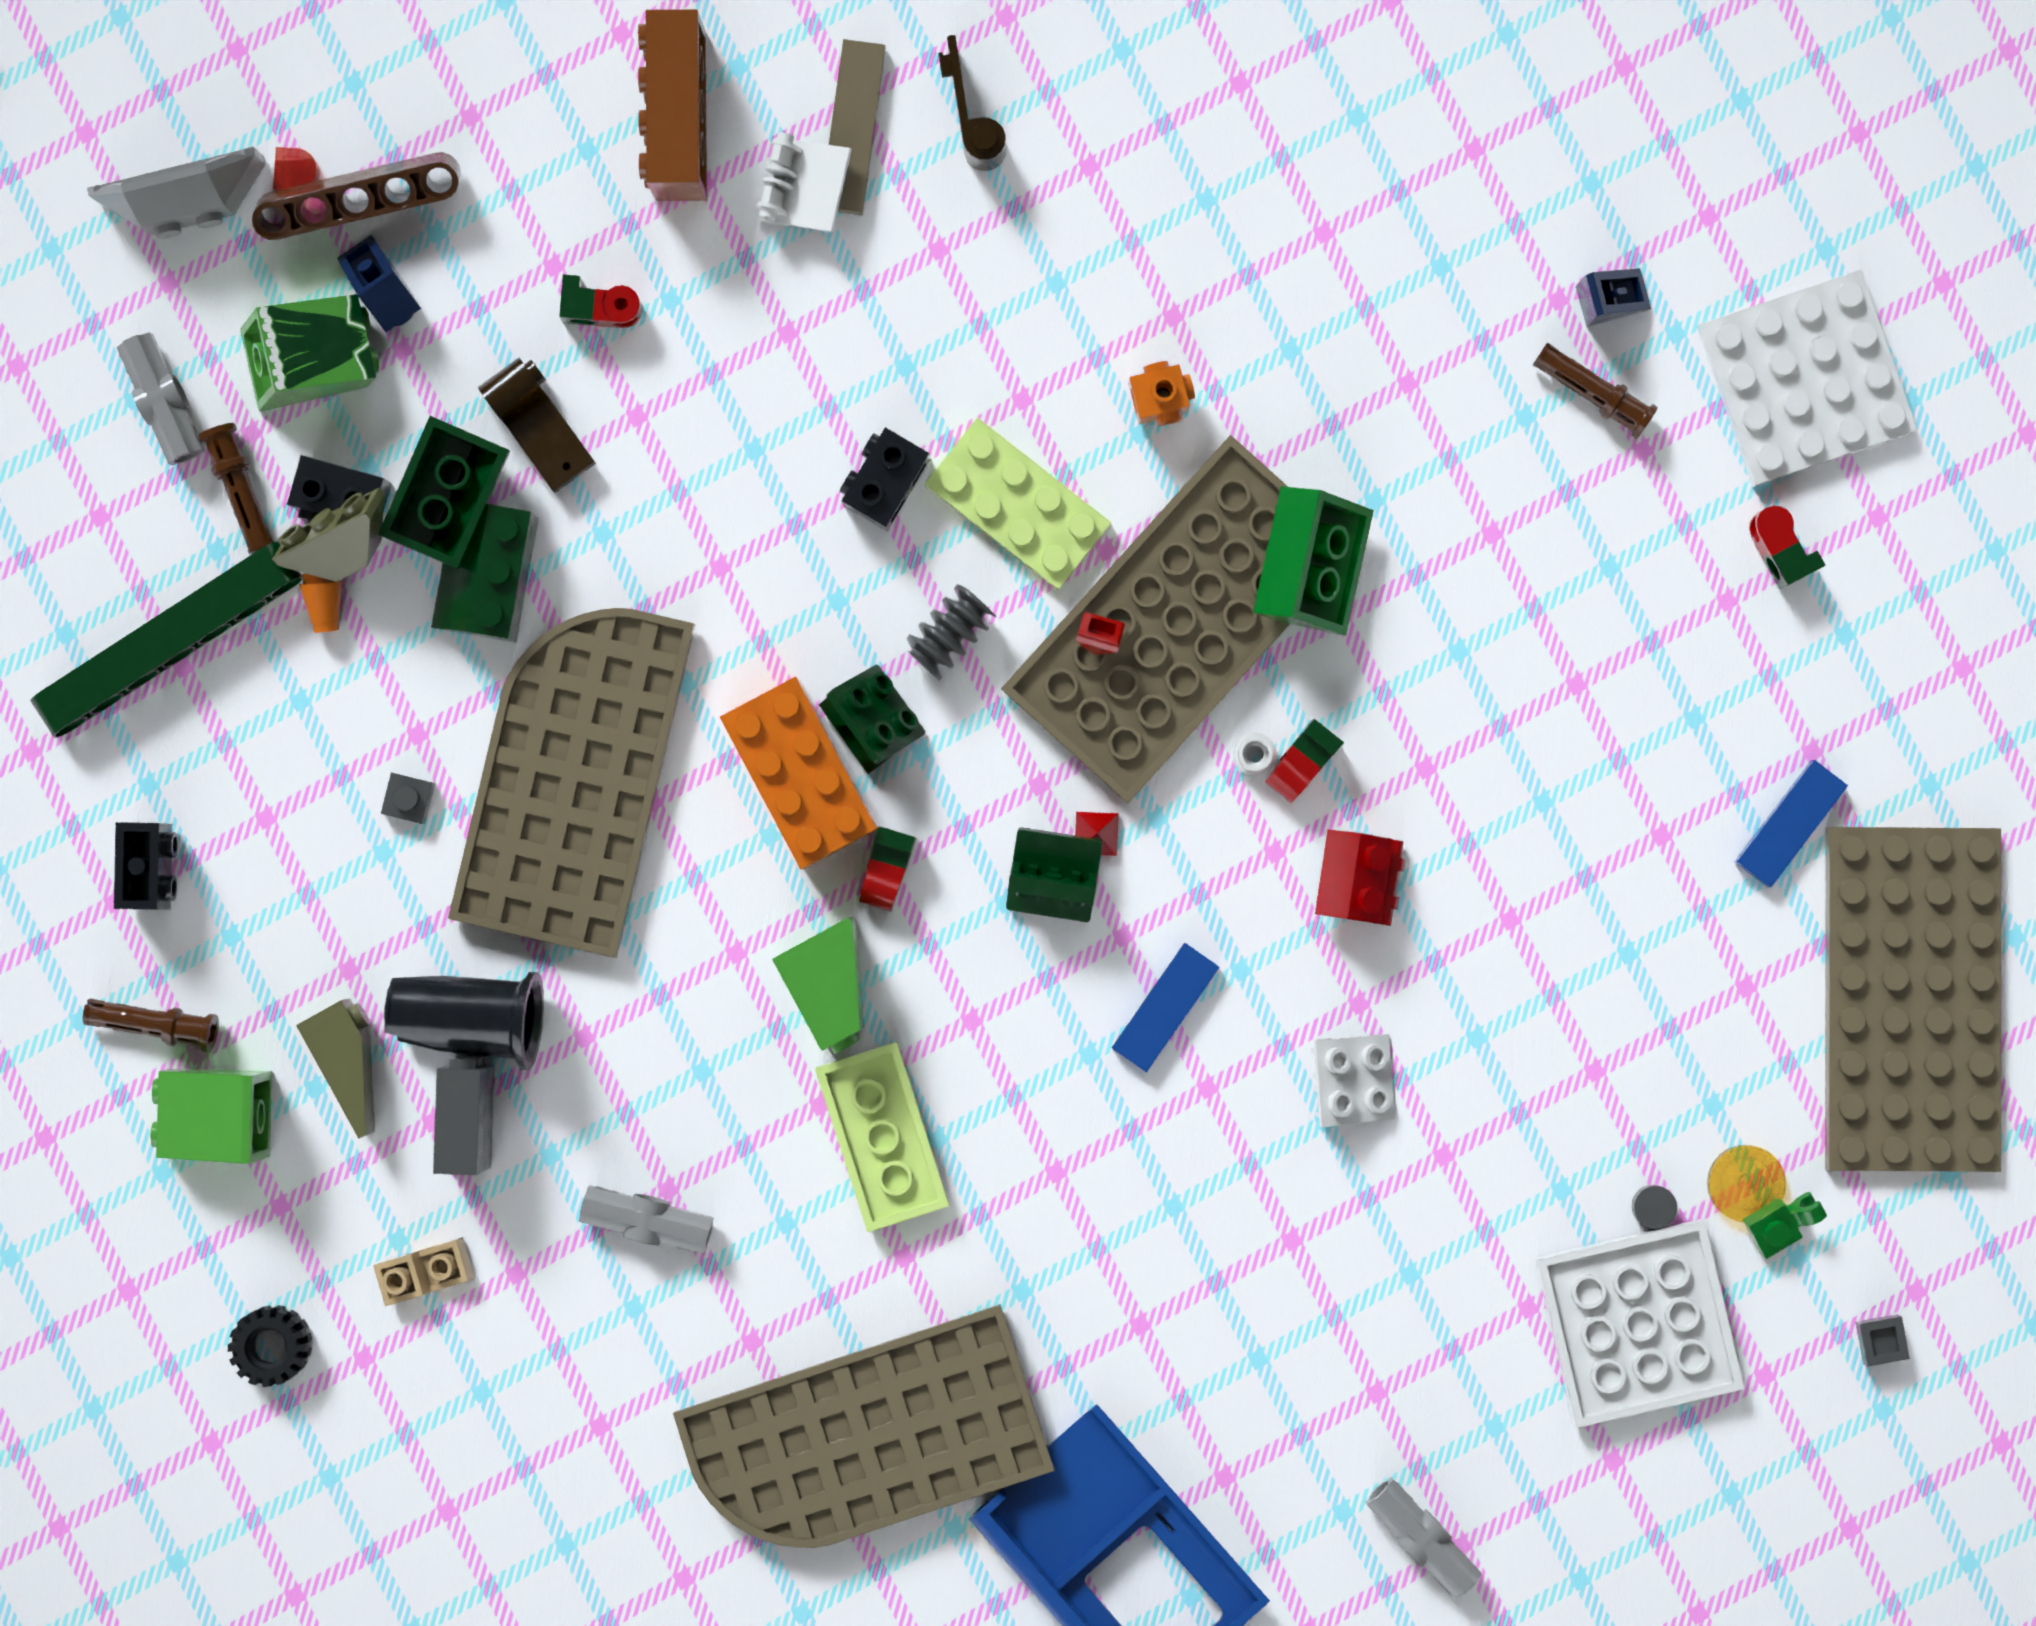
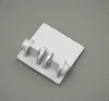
M778 132L777 137L771 141L773 147L769 164L765 167L767 173L766 177H763L762 180L764 186L760 202H757L756 206L758 208L756 220L833 233L852 149L794 140L793 135Z
M1389 1034L1339 1039H1315L1314 1048H1311V1053H1314L1316 1073L1313 1074V1079L1317 1081L1314 1091L1317 1092L1319 1112H1316V1117H1319L1320 1127L1394 1120L1395 1108Z

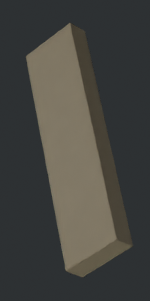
M843 39L829 145L852 149L838 207L839 213L863 216L886 52L885 44Z

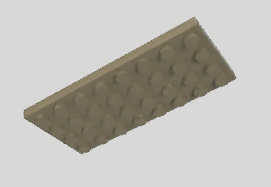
M1231 434L1001 688L1009 698L1127 804L1290 625L1253 613L1281 486H1288ZM1084 612L1125 624L1117 653L1093 655L1076 641Z
M1826 827V1170L2001 1172V828Z

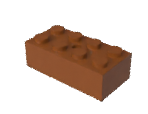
M698 9L645 10L646 24H638L639 50H643L644 61H646V67H639L638 69L639 92L643 93L644 103L646 104V110H639L638 115L639 134L644 136V144L646 146V153H639L640 179H644L645 189H650L656 201H707L706 31Z

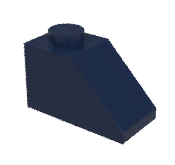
M372 234L336 258L356 294L386 333L395 326H401L408 322L413 314L421 309L411 290Z

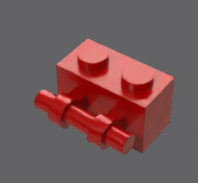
M1327 829L1315 914L1391 926L1393 911L1398 910L1400 897H1396L1399 871L1404 872L1406 859L1402 858L1404 841L1364 833Z

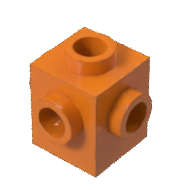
M1168 361L1152 363L1143 367V374L1129 377L1128 386L1138 425L1157 420L1158 426L1183 420L1182 413L1189 411V400L1195 399L1190 374L1182 375L1179 364L1169 367ZM1165 390L1170 396L1160 397L1156 391Z

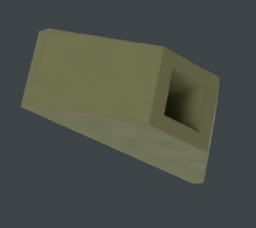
M380 488L365 495L356 493L336 510L331 511L327 508L318 513L310 523L302 527L299 524L291 526L279 538L281 545L272 560L277 566L335 582L366 568L382 541V536L378 535L383 524L385 493Z

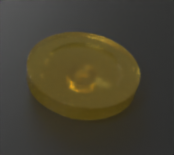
M1737 1145L1726 1149L1713 1161L1707 1176V1190L1713 1205L1719 1212L1732 1220L1743 1222L1742 1219L1777 1198L1783 1201L1786 1192V1177L1779 1161L1767 1150L1753 1145Z

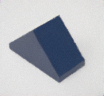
M1640 268L1592 272L1585 275L1575 286L1586 327L1651 310Z

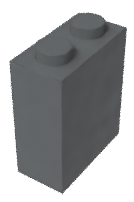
M458 1056L457 1059H449V1065L437 1068L433 1174L478 1175L491 1168L495 1065H483V1057Z

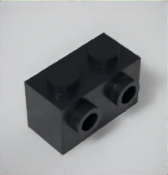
M885 427L880 436L873 433L861 454L866 458L858 473L854 470L850 471L839 492L845 495L842 499L844 507L888 532L931 457L929 452Z
M300 455L287 505L299 510L297 518L311 522L321 511L327 508L331 511L336 510L356 493L365 495L380 488L385 493V509L392 483L379 476Z
M115 822L114 909H171V901H175L177 896V879L175 875H171L172 858H176L178 853V836L176 832H172V824Z

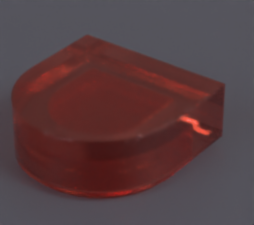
M276 147L273 177L274 191L319 180L320 168L310 153L299 148Z

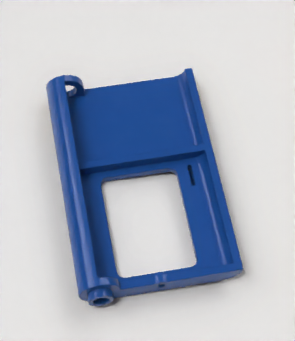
M1098 1404L1091 1407L1047 1446L1055 1471L999 1489L969 1518V1521L1061 1626H1122L1087 1586L1085 1578L1143 1526L1152 1529L1221 1608L1222 1616L1212 1626H1243L1270 1602L1267 1596Z

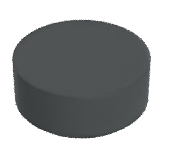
M1644 1186L1635 1193L1632 1199L1631 1206L1634 1217L1639 1223L1648 1228H1664L1676 1216V1199L1668 1189L1662 1186Z

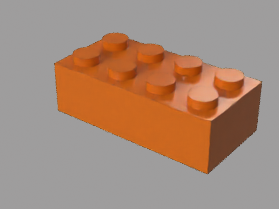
M796 676L720 716L725 729L800 870L818 863L878 830L872 815L813 704Z

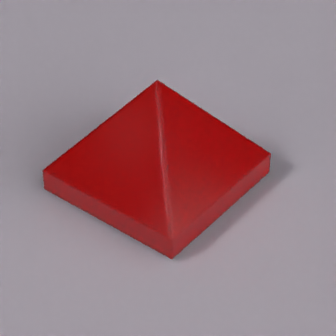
M1084 612L1076 641L1093 655L1117 653L1125 624Z
M1076 812L1075 835L1100 839L1103 843L1101 855L1117 856L1119 813Z

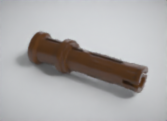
M1548 342L1532 365L1600 408L1599 413L1602 414L1601 417L1606 420L1611 417L1631 430V436L1635 439L1639 438L1659 408L1654 404L1648 406L1627 392L1628 387L1625 385L1617 384L1614 386Z
M221 424L201 432L198 437L200 442L206 443L214 467L211 469L212 474L218 480L222 479L234 515L247 545L248 554L252 555L274 541L271 538L261 507L246 472L250 468V461L248 457L242 455L234 434L237 431L236 424Z
M94 998L87 1000L82 1016L83 1024L86 1026L104 1027L123 1032L161 1038L162 1042L169 1046H175L177 1043L199 1046L201 1051L208 1053L214 1048L219 1031V1018L216 1014H208L206 1017L185 1014L181 1008L176 1007L168 1009L167 1012L156 1011L131 1005L105 1002Z

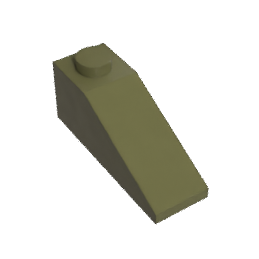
M344 999L302 1021L296 1027L359 1139L375 1131L371 1036L366 1028L370 1025V1021L359 1003L353 1005L351 999Z

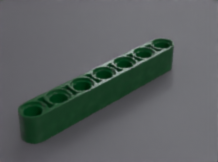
M276 541L259 549L37 693L30 701L52 736L58 738L73 731L298 585L302 581V575L299 571L277 566L272 560L281 543Z

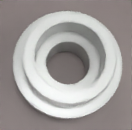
M1250 733L1243 736L1236 743L1233 751L1234 762L1243 773L1250 776H1259L1265 774L1273 767L1276 761V748L1267 736L1260 733ZM1255 746L1262 751V759L1258 763H1252L1248 760L1247 750L1250 747Z

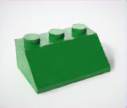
M1281 486L1253 613L1283 623L1346 636L1374 510L1323 490Z

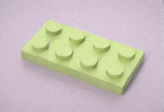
M978 417L924 484L939 498L1058 591L1112 523Z
M898 1042L886 1044L816 1067L817 1078L867 1233L950 1206Z

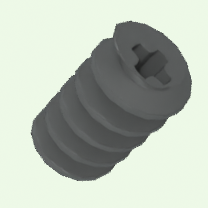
M958 584L954 587V591L959 599L958 601L948 597L942 599L947 613L944 614L935 609L930 612L935 626L921 622L918 627L923 638L921 639L911 634L906 638L912 649L908 651L910 655L938 681L943 677L937 666L942 664L953 668L955 665L949 653L952 651L964 656L966 651L961 640L965 639L976 643L978 639L973 628L976 626L988 631L990 627L984 616L989 614L996 617L969 589Z

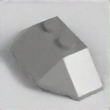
M252 146L102 185L87 187L88 196L101 206L151 236L156 235V238L160 239L171 238L182 233L181 228L197 225L198 228L215 227L223 223V218L235 215L265 166L264 156Z

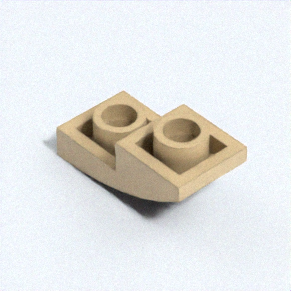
M463 1237L373 1265L385 1306L424 1296L430 1292L468 1282L475 1278Z

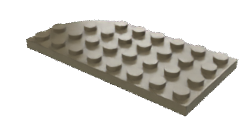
M600 609L583 613L556 625L526 649L508 674L502 688L448 919L613 958L618 957L696 626L694 623L635 609Z
M1001 1304L673 1412L692 1476L708 1502L724 1518L744 1532L761 1540L788 1547L817 1548L829 1546L1055 1471Z

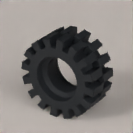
M271 1305L263 1306L241 1318L236 1323L238 1326L230 1333L229 1337L232 1338V1342L227 1344V1352H232L233 1357L229 1359L231 1366L237 1365L239 1368L236 1374L240 1378L248 1377L249 1384L255 1386L261 1383L262 1387H271L274 1384L278 1386L297 1375L307 1364L306 1359L312 1352V1347H309L312 1335L311 1333H306L305 1327L308 1326L304 1319L299 1321L296 1318L297 1312L293 1309L288 1312L285 1310V1306L280 1305L276 1307H271ZM274 1330L283 1336L286 1350L284 1356L279 1361L267 1362L257 1355L254 1344L257 1335L261 1331Z

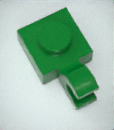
M1807 1192L1787 1206L1780 1198H1777L1742 1220L1759 1253L1765 1259H1768L1803 1238L1798 1227L1815 1225L1823 1221L1827 1214L1821 1202H1816L1812 1194Z

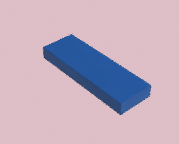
M1811 760L1734 862L1767 888H1771L1849 785L1816 760Z
M1184 942L1111 1048L1147 1073L1220 967Z

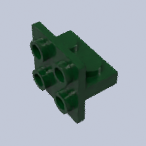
M874 665L833 688L826 694L827 698L819 704L867 774L879 768L900 750L926 733L915 713L907 706L893 686L891 679L883 672L879 665Z
M1018 828L1007 890L1006 909L1089 922L1096 892L1102 841L1095 838L1044 830Z

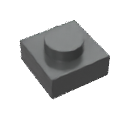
M391 772L380 814L425 824L435 783Z
M1895 1314L1855 1322L1862 1361L1865 1366L1869 1367L1910 1359L1902 1316Z

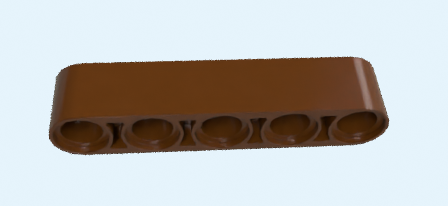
M436 152L264 194L258 200L252 215V226L262 238L278 240L442 201L452 197L456 192L461 174L460 166L452 155ZM434 168L446 169L450 173L452 180L446 184H437L431 180L429 172ZM392 178L404 179L408 183L410 190L405 194L393 193L389 189L387 182ZM350 188L362 189L367 194L368 201L363 204L352 203L347 198L345 192ZM308 198L320 199L325 204L326 211L321 214L311 213L306 209L304 201ZM266 208L278 209L282 212L285 220L279 224L270 223L264 218L262 211Z

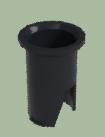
M528 972L526 978L521 981L454 976L392 978L385 1000L384 1032L397 1036V1041L437 1051L513 1058L520 1070H531L536 1061L543 1028L544 989L542 977L539 972Z

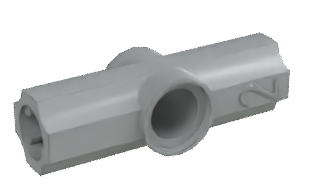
M148 332L124 340L116 348L135 388L132 390L133 399L145 422L152 426L168 464L173 466L198 457L205 449L202 445L203 443L199 440L196 427L188 414V399L176 376L170 373L154 335Z
M589 1185L582 1202L579 1222L623 1233V1237L639 1243L656 1246L663 1243L679 1249L704 1254L712 1231L714 1217L670 1206V1202L657 1197L637 1193L631 1196L599 1186Z
M1390 1477L1371 1492V1495L1365 1501L1366 1505L1396 1536L1394 1539L1420 1567L1424 1565L1449 1594L1457 1599L1459 1596L1466 1594L1476 1584L1482 1575L1481 1571L1452 1542V1536L1427 1509L1423 1511L1398 1482Z

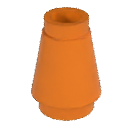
M302 573L303 583L299 584L311 624H313V632L322 633L340 630L342 580L335 582Z

